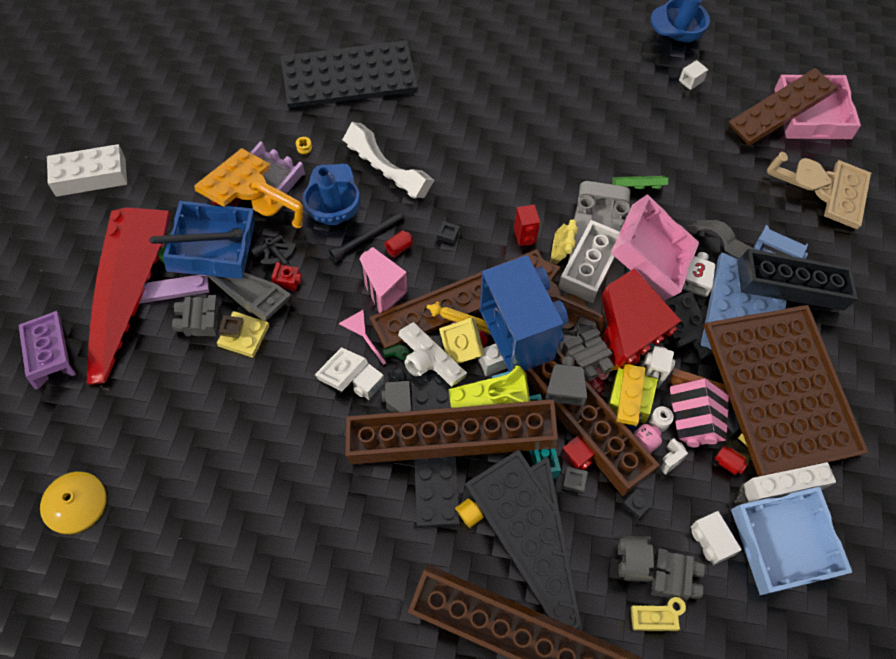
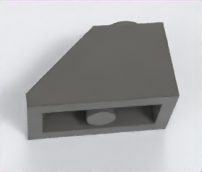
M409 381L385 383V390H382V402H386L387 409L391 413L411 411Z

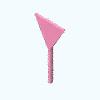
M363 310L339 323L341 326L363 336L383 365L386 364L365 333Z

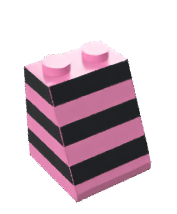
M373 247L361 255L359 260L362 280L378 312L381 313L390 309L407 293V273Z
M706 379L670 387L678 439L685 442L689 447H699L702 444H717V442L726 441L729 398L726 393Z

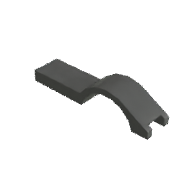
M696 220L693 225H688L686 229L693 234L703 229H709L718 233L724 242L725 251L737 258H740L747 249H753L737 240L732 229L724 222L718 220Z

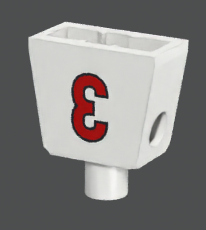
M699 252L697 257L694 256L689 264L688 274L682 288L706 298L713 287L715 264L707 261L709 257L707 253Z

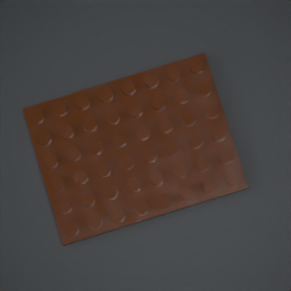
M808 305L712 321L703 325L758 477L869 453Z

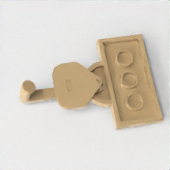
M780 152L768 167L767 173L804 189L815 191L816 195L827 203L825 217L855 229L861 226L871 176L870 172L840 160L835 164L834 172H825L818 162L804 158L799 161L797 171L794 173L779 167L782 162L788 160L787 154L784 152Z

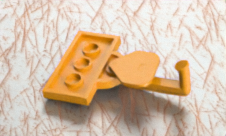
M242 148L195 185L196 192L223 207L236 197L243 200H252L253 209L265 216H272L285 206L295 211L292 225L295 228H301L303 225V205L286 193L268 185L264 176H262L270 169V163Z

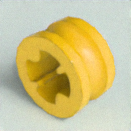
M300 137L296 140V148L299 153L307 154L312 150L309 138Z

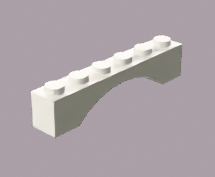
M352 122L343 138V141L348 144L347 147L360 153L359 156L361 158L369 160L371 166L383 171L385 177L393 179L396 182L395 184L407 190V194L412 198H425L434 179L422 170H403L391 164L379 150L373 132L361 123Z

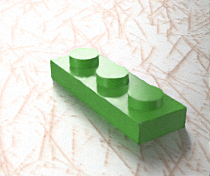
M665 176L612 177V184L627 188L628 186H634L636 189H644L645 186L651 185V188H662V185H668V178Z

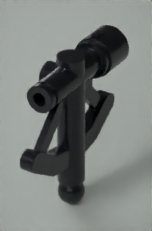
M278 234L273 238H265L263 244L254 245L249 249V252L254 259L265 253V258L261 260L262 266H274L276 262L281 263V265L292 266L287 259L292 256L296 244H280L279 242L283 241V238ZM277 247L287 248L288 250L282 254ZM269 250L275 256L274 259H268Z

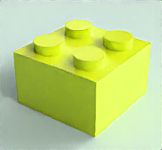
M620 368L614 378L608 406L616 415L623 369ZM645 375L639 422L644 424L651 412L658 381L656 378Z

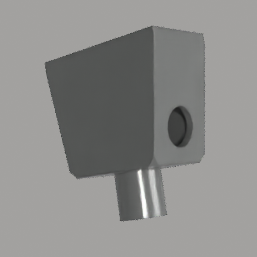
M563 357L562 365H554L545 400L554 399V403L584 406L587 398L584 369L574 366V358Z

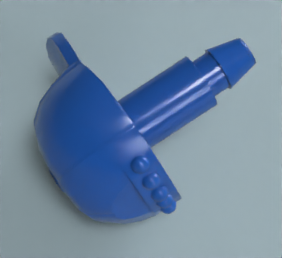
M669 0L665 5L656 8L652 12L650 21L659 34L669 36L675 41L690 43L699 40L704 35L709 26L710 18L705 8L700 5L702 0Z
M347 164L316 166L312 171L309 185L303 193L305 211L312 219L328 225H338L353 218L359 210L361 201L351 168Z

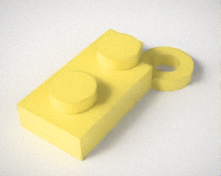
M674 597L668 601L667 606H632L633 631H678L680 629L678 616L685 612V602L681 598ZM673 603L680 605L679 611L673 609Z

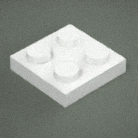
M341 347L315 376L318 380L343 391L364 369L368 362L364 357Z

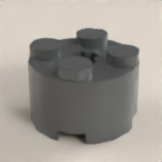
M623 536L622 539L620 538L618 542V555H622V561L618 564V574L625 581H652L653 575H649V568H654L653 545H648L651 541L650 536Z

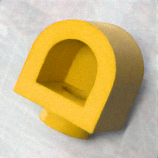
M469 498L455 508L469 528L484 518L476 502L473 503Z

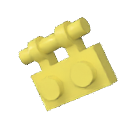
M570 220L568 226L563 224L555 232L550 262L557 264L562 259H565L567 254L572 253L576 243L574 237L578 230L576 220Z

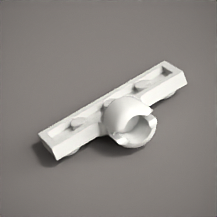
M414 322L399 331L398 336L414 350V352L407 355L405 360V366L409 373L414 376H421L428 370H434L451 387L466 377L467 372Z

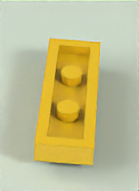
M625 364L616 422L637 426L645 375L644 367Z

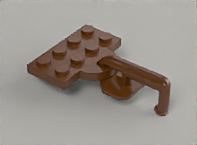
M527 253L534 268L542 266L545 269L550 281V289L547 290V293L552 302L560 300L567 311L568 323L563 325L562 329H572L580 317L596 323L601 336L605 331V318L602 314L587 308L585 301L572 294L560 296L559 288L553 283L561 271L560 266Z

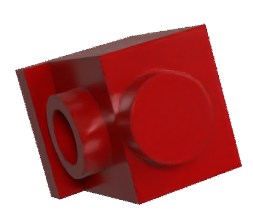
M276 262L272 281L282 289L296 291L298 284L302 282V273H300L298 267L281 265L279 262Z

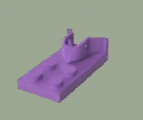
M57 311L19 325L25 375L35 390L40 389L45 381L49 379L48 374L61 370L63 373L71 376L76 375L69 364L61 318Z

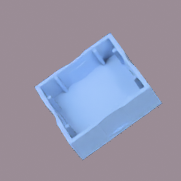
M820 486L793 492L781 498H767L741 504L731 509L760 595L853 573L842 543L834 531L831 514Z

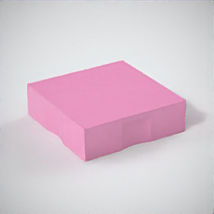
M781 75L775 87V92L803 75ZM824 75L837 86V92L785 123L783 126L786 139H853L861 125L851 99V90L846 75Z
M647 194L631 206L611 253L629 270L635 269L665 301L682 291L688 274L689 264L694 258L699 242L681 225L676 223Z

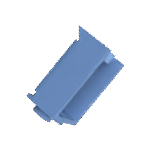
M767 224L753 247L755 250L774 253L763 248L766 244L792 257L806 259L808 255L805 252L808 244L803 245L770 230Z

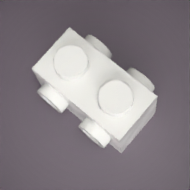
M654 346L650 353L647 352L644 361H641L639 367L645 368V376L658 379L656 385L658 389L670 371L673 370L675 360H673V351L667 350L664 347Z

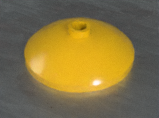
M71 472L57 478L49 485L41 499L40 513L44 523L53 531L61 534H76L88 529L100 518L105 509V488L98 478L86 472ZM71 495V498L65 501L66 497Z

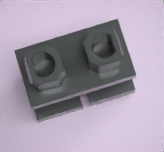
M208 295V298L194 297L191 299V297H185L184 302L174 303L175 315H183V318L173 319V330L184 332L185 336H216L219 310L216 295Z
M597 327L581 334V337L578 335L563 343L561 352L565 357L574 358V366L584 369V377L588 382L598 376L595 370L600 367L604 374L613 370L614 364L610 359L612 352L600 338V332Z
M659 548L655 553L653 570L655 574L652 580L651 595L666 598L678 597L683 601H687L689 598H701L703 596V585L692 583V576L702 578L704 576L705 564L694 561L693 556L669 553L668 550Z

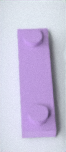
M194 275L145 283L143 286L145 291L140 303L210 293L208 276Z

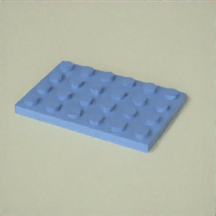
M721 253L718 256L705 323L782 310L786 308V300L741 293L737 265L738 259ZM704 329L701 345L712 350Z

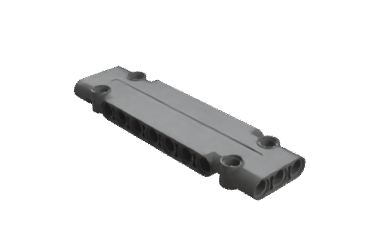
M584 181L580 184L578 204L574 220L577 221L576 226L578 230L574 237L576 241L572 253L569 254L568 262L591 220L619 232L621 231L620 226L630 210L631 191L629 188L591 181ZM617 258L594 303L584 300L587 308L604 316L605 329L608 325L601 294L607 285L622 277L625 271V265ZM580 317L572 330L562 329L564 340L559 343L558 349L562 351L565 341L579 335V324L593 325L594 329L596 323Z

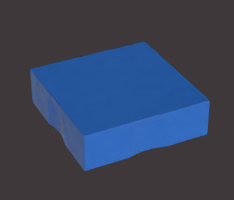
M179 201L171 235L225 233L232 230V228H241L243 239L242 243H233L229 240L167 243L163 256L166 271L243 279L255 226L254 209Z

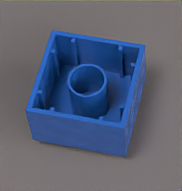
M528 255L484 270L481 276L480 312L509 373L515 369V366H520L526 371L555 360L558 345L564 340L563 325L568 323V315L563 303L560 300L552 302L547 293V290L550 289V281L545 269L542 266L534 268Z

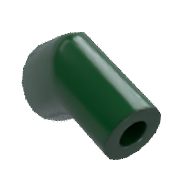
M400 344L382 349L384 358L396 356L401 360H406L407 355L410 354V350Z

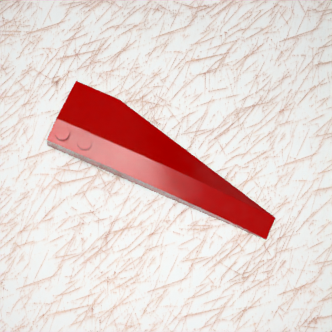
M127 207L111 211L92 305L87 364V384L89 385L105 383L116 360L114 354L121 348L123 342L120 340L123 333L127 332L130 327L128 321L131 316L135 315L145 291L143 286L151 277V267L153 263H157L159 258L157 253L165 244H151L149 239L152 236H166L170 218L169 211Z

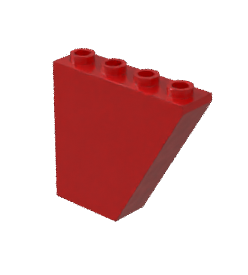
M635 269L607 285L601 294L613 350L619 367L625 363L631 364L638 358L637 354L644 355L651 349L652 344L657 346L665 339V335L669 337L678 330L676 326L681 320Z

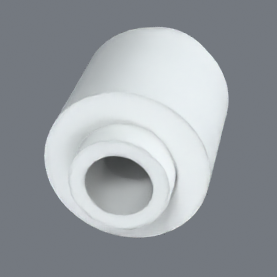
M667 407L656 408L649 419V425H655L661 433L665 432L673 421L672 411Z

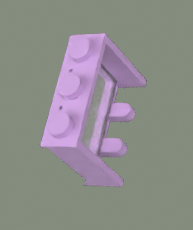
M261 141L250 152L270 163V169L262 176H264L268 185L286 194L299 178L305 175L301 162L295 167L290 157L287 156L282 160L279 158L276 150L272 149L270 153L266 152Z

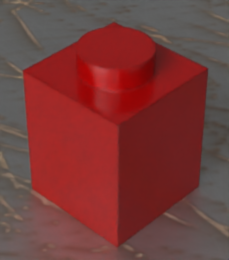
M577 436L562 448L560 456L571 468L585 471L593 464L594 453Z

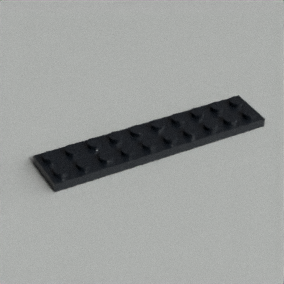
M429 336L445 351L441 336ZM410 347L411 354L412 352H414V350ZM428 370L421 376L411 374L413 411L451 408L449 398L451 386L436 371ZM456 456L414 459L417 528L460 526L459 514L455 509L459 506Z

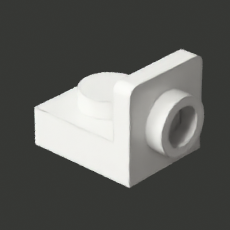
M674 438L667 446L670 453L662 459L663 464L660 467L665 475L683 462L688 454L683 444L677 442Z

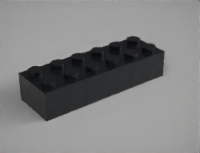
M747 249L737 260L741 293L843 311L858 300L850 267Z

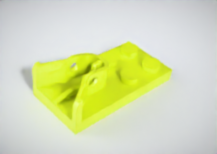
M515 366V369L507 375L449 389L451 408L530 401L527 376L520 366Z

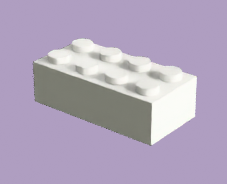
M119 144L47 156L48 185L56 197L127 185L125 156Z
M591 220L561 276L558 288L594 303L616 259L611 251L620 232Z

